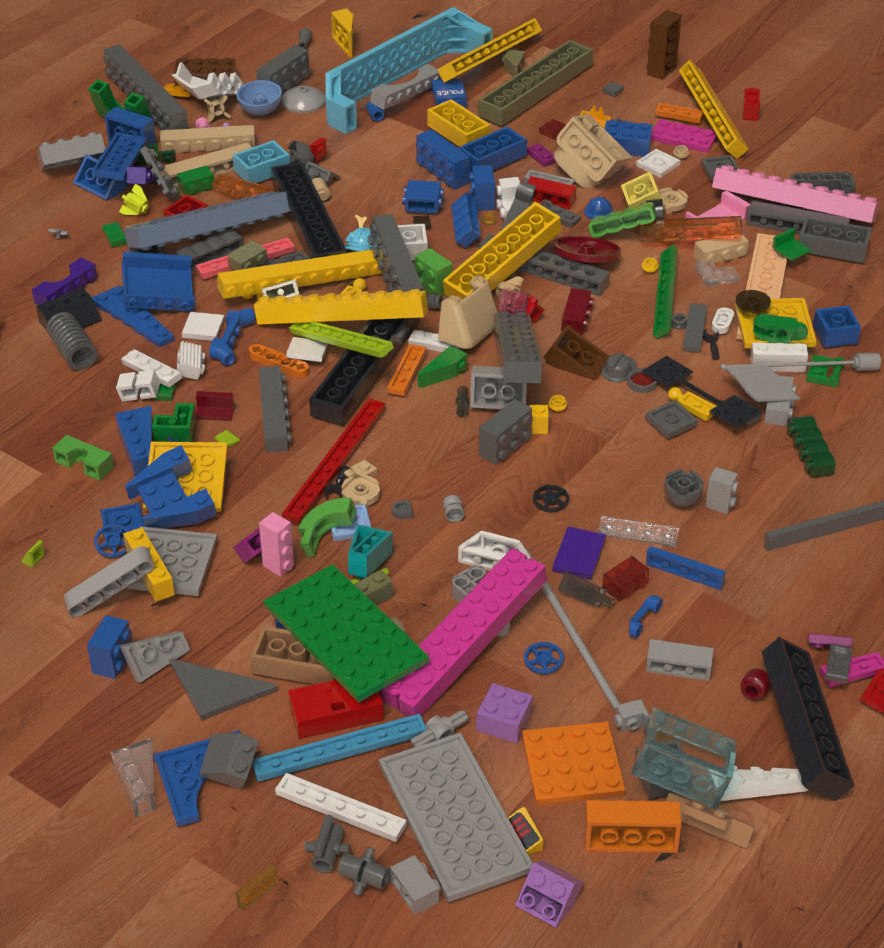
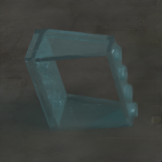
M653 707L642 735L631 775L692 800L701 801L707 806L717 809L733 776L737 741ZM657 730L725 757L723 766L719 767L655 741Z

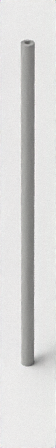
M526 550L529 556L533 559L530 552ZM546 581L541 587L616 712V706L620 705L619 700Z

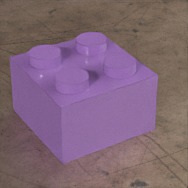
M492 683L477 712L476 731L518 743L522 730L525 729L533 713V695Z

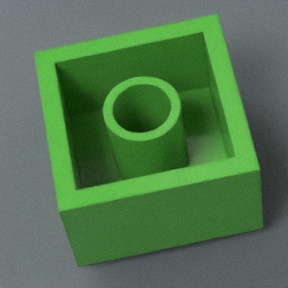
M431 248L415 255L414 267L423 289L429 294L438 293L444 296L443 280L453 272V263Z

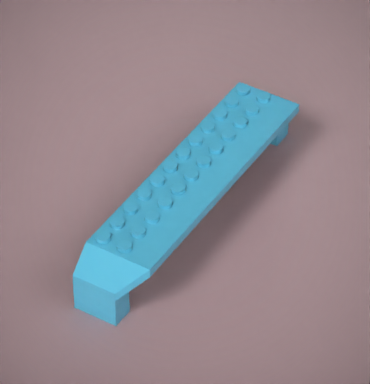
M452 7L326 72L327 125L344 134L357 129L356 101L370 95L373 88L382 84L389 85L447 53H468L493 39V29Z

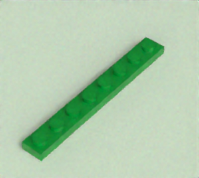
M674 244L660 254L652 334L657 339L662 335L668 334L671 330L678 248Z

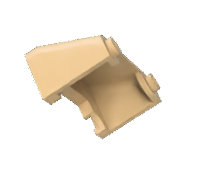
M475 276L471 280L470 284L473 287V292L466 298L460 299L458 296H449V298L442 301L438 340L460 348L469 349L494 331V314H498L489 283L482 276Z

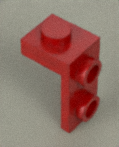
M321 137L309 145L314 154V161L317 162L327 155L325 138Z

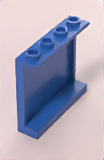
M123 252L121 269L124 308L193 311L195 297H193L191 278L192 256Z

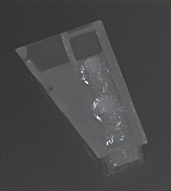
M152 737L110 752L113 771L135 818L157 810L155 751Z

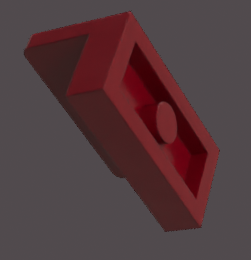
M197 391L196 419L232 420L235 408L233 393Z

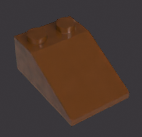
M567 325L543 358L558 369L594 380L610 356Z

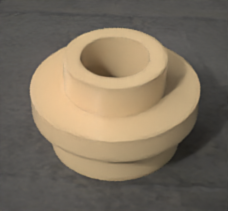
M684 145L676 146L673 155L678 159H684L689 156L688 148Z

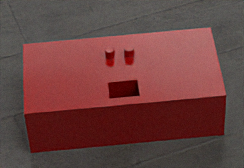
M337 680L288 690L289 708L299 739L384 721L383 702L379 691L357 702Z

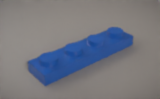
M649 546L646 565L722 590L726 571Z

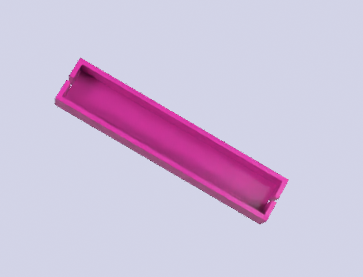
M512 547L419 645L429 656L430 662L381 689L383 702L397 711L400 709L401 713L407 717L416 714L422 716L547 581L545 565L532 558L528 560L527 555Z

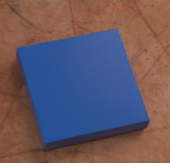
M139 503L100 510L103 527L109 524H119L126 527L129 531L138 529L140 526L144 527ZM108 529L105 532L108 534L117 533L119 529ZM124 531L120 535L121 538H124Z

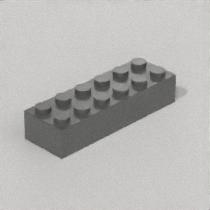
M393 214L373 216L372 223L370 224V235H368L367 240L369 246L371 245L373 257L377 259L378 269L382 272L383 282L388 286V292L394 290L407 292L412 289L423 291V286Z

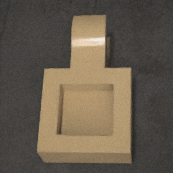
M364 459L346 470L344 475L348 478L355 476V479L361 478V475L374 477L377 475V468Z

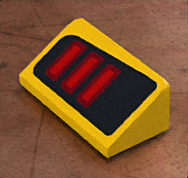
M522 807L510 815L508 819L527 854L531 855L542 851L543 838L526 808Z

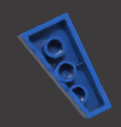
M151 405L115 414L117 430L135 477L148 466L150 445L153 442V413Z

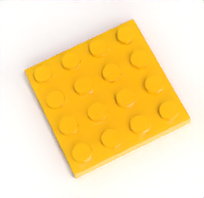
M805 298L771 299L770 307L766 311L759 313L746 312L734 303L744 348L751 349L752 343H769V341L758 340L753 332V320L761 314L797 318L798 322H803L807 326L808 335L800 341L790 340L789 344L800 343L806 344L807 348L816 347L817 341Z
M151 442L148 466L164 452L182 445L190 459L192 472L177 478L184 493L188 497L206 488L214 502L216 512H222L228 451L227 443ZM143 503V509H144V511H147V509H146V507H145V505H144V503Z

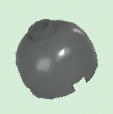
M291 141L287 149H290V164L303 162L305 166L308 161L313 163L314 154L309 145L300 141Z
M683 469L671 471L667 474L664 482L665 495L674 505L680 507L691 506L702 495L703 479L699 474L691 470L689 473L683 472Z

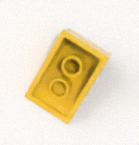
M347 8L331 12L332 38L351 58L353 57L355 34L353 27L354 15Z

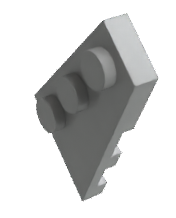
M181 631L120 645L135 681L139 683L170 664L171 659L176 660L190 650Z

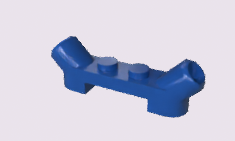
M250 307L239 311L229 309L226 314L227 328L221 338L214 337L209 348L210 359H217L224 366L234 363L236 355L232 347L236 345V339L241 335L242 328L255 323L256 317L253 309Z

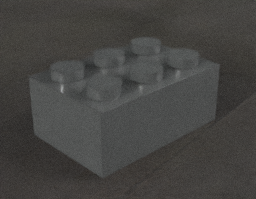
M513 399L479 427V456L497 465L502 460H505L510 453L517 450L521 444L528 441L532 436V408Z

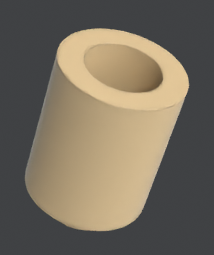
M314 178L312 182L322 202L326 201L330 196V191L322 178Z

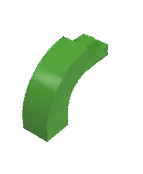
M338 498L324 502L304 517L298 530L302 536L300 541L301 548L304 549L307 557H315L319 540L326 531L337 526L353 525L357 510L352 498Z

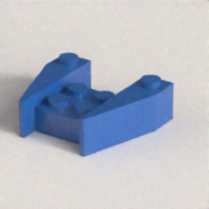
M182 445L164 452L125 485L129 500L140 496L149 513L142 517L144 527L166 529L192 525L217 515L214 502L206 488L187 497L177 478L192 472L190 459Z

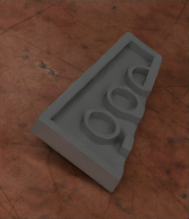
M146 146L141 148L140 151L150 167L153 166L151 171L158 179L159 186L164 189L162 190L163 194L174 202L181 199L179 195L181 194L180 190L173 186V179L168 173H165V166L161 161L157 160L156 157L158 155L156 152Z

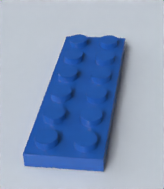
M116 132L92 168V176H97L100 179L110 178L114 181H124L127 176V167L134 165L141 153L140 149L147 144V137Z

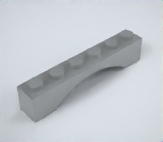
M429 64L419 68L418 75L409 82L394 85L382 84L373 88L370 103L385 110L431 89L432 80H441V76L437 68Z

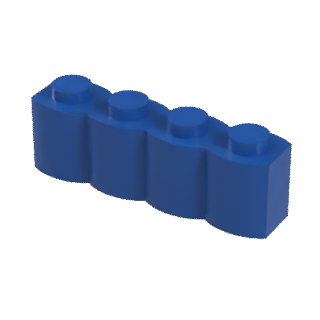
M468 192L451 205L455 241L458 245L465 248L481 236L480 224L477 218V203L475 198Z

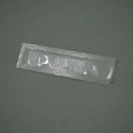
M601 516L598 533L606 534L608 537L671 547L677 546L680 528L606 516Z

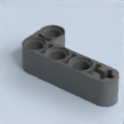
M849 172L793 173L790 176V179L797 180L796 184L806 182L813 184V187L824 186L828 187V190L831 191L835 189L845 191L844 194L855 193L856 184L853 175Z
M520 181L515 199L501 230L532 205L536 186Z

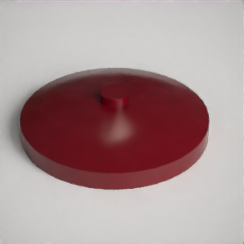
M589 236L560 237L554 241L553 246L554 252L558 255L586 264L613 262L620 258L621 248L617 244Z

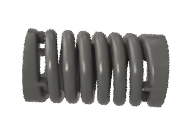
M60 312L51 317L47 323V333L69 367L75 370H83L90 367L97 359V349L75 316L68 312Z

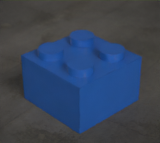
M492 165L472 166V172L469 173L471 182L469 193L476 200L477 211L495 210V180Z
M849 305L815 309L813 328L824 348L858 343L861 326Z
M105 615L87 644L92 674L116 679L118 674L124 670L126 659L120 645L132 642V631L130 630L128 620Z

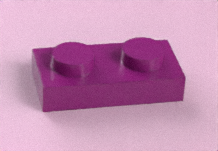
M540 143L527 147V154L542 167L557 163L554 155Z
M807 634V642H811L812 647L824 648L825 644L851 647L852 638Z

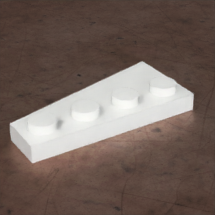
M708 764V773L719 801L808 791L801 782L799 769L772 768L771 771H764L760 767H750V770L737 769V766L728 765L727 769Z

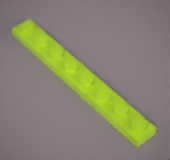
M318 322L294 323L289 327L291 334L379 358L386 356L394 348L390 341Z

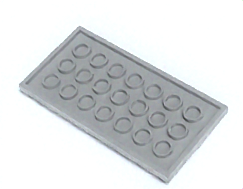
M461 732L379 759V766L447 902L529 874L533 863Z

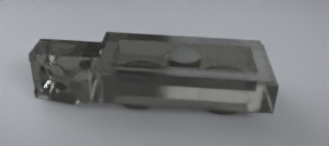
M565 571L557 589L592 606L600 607L602 603L612 607L615 599L605 595L607 590L603 589V587Z

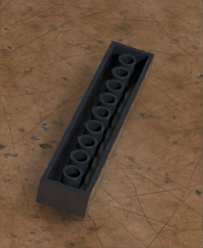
M303 162L271 167L272 184L276 192H286L289 212L286 213L306 255L313 259L346 254L347 250Z
M420 317L369 320L360 334L390 341L394 348L382 358L347 349L310 397V416L344 426L420 322Z

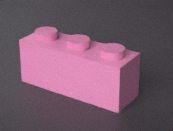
M272 512L259 523L263 567L281 577L294 566L291 522Z

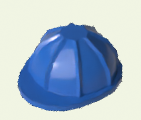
M597 196L589 201L585 207L584 215L589 219L600 215L607 216L613 212V208L609 200L605 197Z

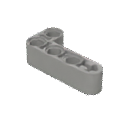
M473 565L453 577L452 597L455 601L460 603L486 576L485 568L480 565ZM511 620L497 636H505L510 632Z

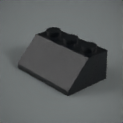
M84 288L77 289L36 306L39 323L46 331L48 321L52 316L60 312L73 314L83 329L102 321L92 297Z

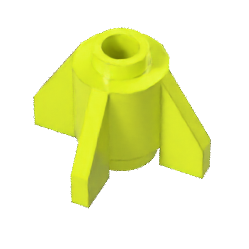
M135 184L131 190L134 193L130 192L127 196L124 194L122 196L126 206L122 205L119 212L124 215H141L142 213L145 214L149 209L148 200L142 187Z

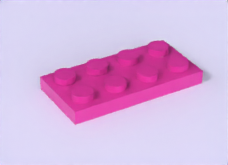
M659 119L652 130V141L674 146L684 145L688 149L709 153L718 138L716 132L661 119Z

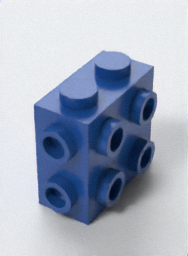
M409 180L408 186L404 188L402 205H405V212L438 213L439 207H442L444 188H441V182Z

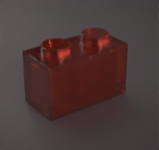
M631 556L603 574L602 589L620 602L626 597H630L639 588L647 585L649 581V568Z

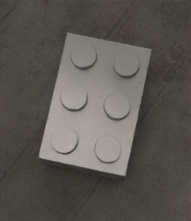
M473 365L471 372L470 408L502 409L513 399L526 404L527 383H503L500 367Z

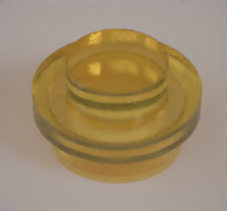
M486 211L481 216V222L491 226L497 222V216L492 211Z

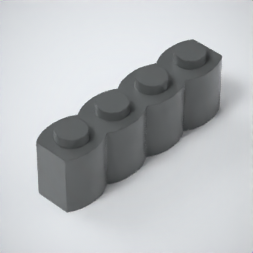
M226 229L219 235L216 234L208 237L205 241H197L191 246L179 249L176 255L192 256L191 272L196 270L195 265L228 256L229 253L239 247L241 248L244 245V238L235 230Z

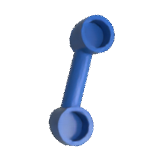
M652 595L643 602V605L635 615L630 618L629 636L635 639L640 636L643 629V623L640 622L648 610L658 613L663 604V598Z

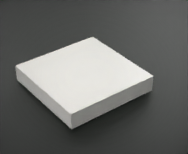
M655 149L636 161V166L647 172L651 171L652 174L662 178L680 166L681 160Z
M190 312L182 331V338L212 341L214 337L218 338L225 320L224 315Z
M293 337L287 350V357L322 362L328 348V343Z

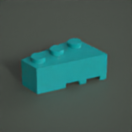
M357 524L348 552V574L355 575L357 578H366L392 554L393 532Z

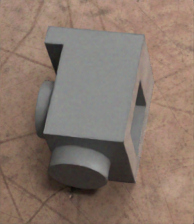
M641 699L616 706V715L613 716L615 726L620 728L621 732L636 730L641 727L643 730L648 729L649 714Z

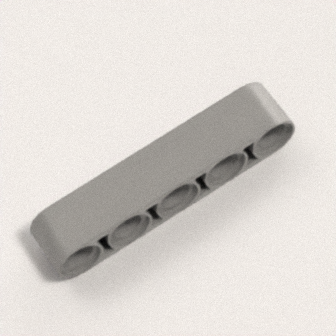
M143 546L135 548L65 593L64 600L68 614L72 617H79L151 572L154 568V563L149 549Z

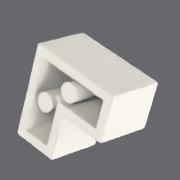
M518 177L499 179V186H496L498 195L496 207L500 209V218H503L504 221L515 199L516 190L520 183Z

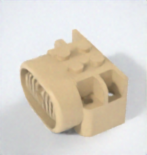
M590 114L573 116L557 136L559 147L554 152V159L557 164L582 188H592L600 185L605 179L611 178L615 172L619 171L624 161L633 158Z

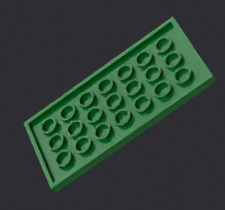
M333 564L263 600L264 607L357 702L364 700L430 662L429 656Z

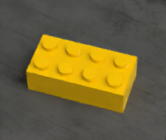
M451 99L427 109V126L459 147L490 134L489 123Z

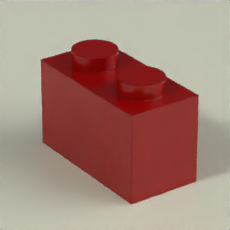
M745 88L743 120L758 121L760 89Z

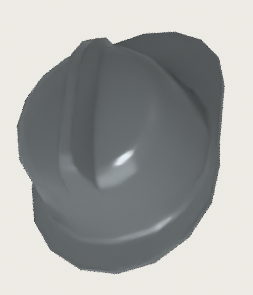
M624 353L613 354L608 357L606 364L603 366L602 375L610 382L625 381L630 371L637 368V363L634 359L625 356Z

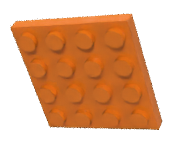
M608 721L522 730V740L536 806L625 796V786Z

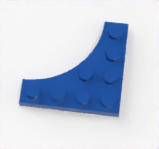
M240 730L231 732V733H240V734H241ZM210 738L154 754L177 827L200 821L197 803L200 790L207 778L199 776V772Z

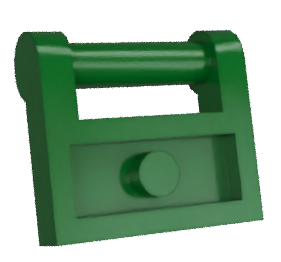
M813 355L811 362L845 360L842 357H836L834 359L824 357L821 355ZM844 364L810 366L806 382L837 387L840 382L841 368L844 367ZM829 367H833L832 376L826 377Z

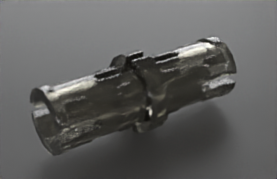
M460 386L457 389V397L455 399V404L457 405L456 414L459 417H464V412L467 416L470 399L468 398L469 390L465 386Z

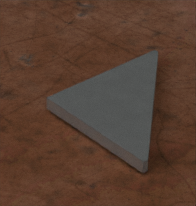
M170 660V666L201 720L278 691L275 683L179 660Z

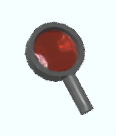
M645 368L634 369L628 374L627 385L631 390L638 393H648L656 389L658 382L642 373V370Z

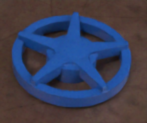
M109 524L100 528L94 538L97 552L104 557L114 559L126 554V548L116 553V549L120 546H125V541L121 540L120 535L122 531L127 533L129 530L119 524ZM108 529H119L117 533L108 534L105 532ZM102 533L105 537V543L98 546V538ZM108 547L112 549L113 554L106 553L101 549Z
M549 642L535 643L529 646L524 653L526 667L539 674L546 675L557 671L564 661L562 650L557 645ZM540 647L550 648L549 650H536V648ZM554 650L560 655V660L552 658ZM532 651L535 659L528 661L527 657ZM550 664H557V665H555L554 667H551V668H548V669H547V666H548V665H550ZM533 665H540L543 669L536 668Z

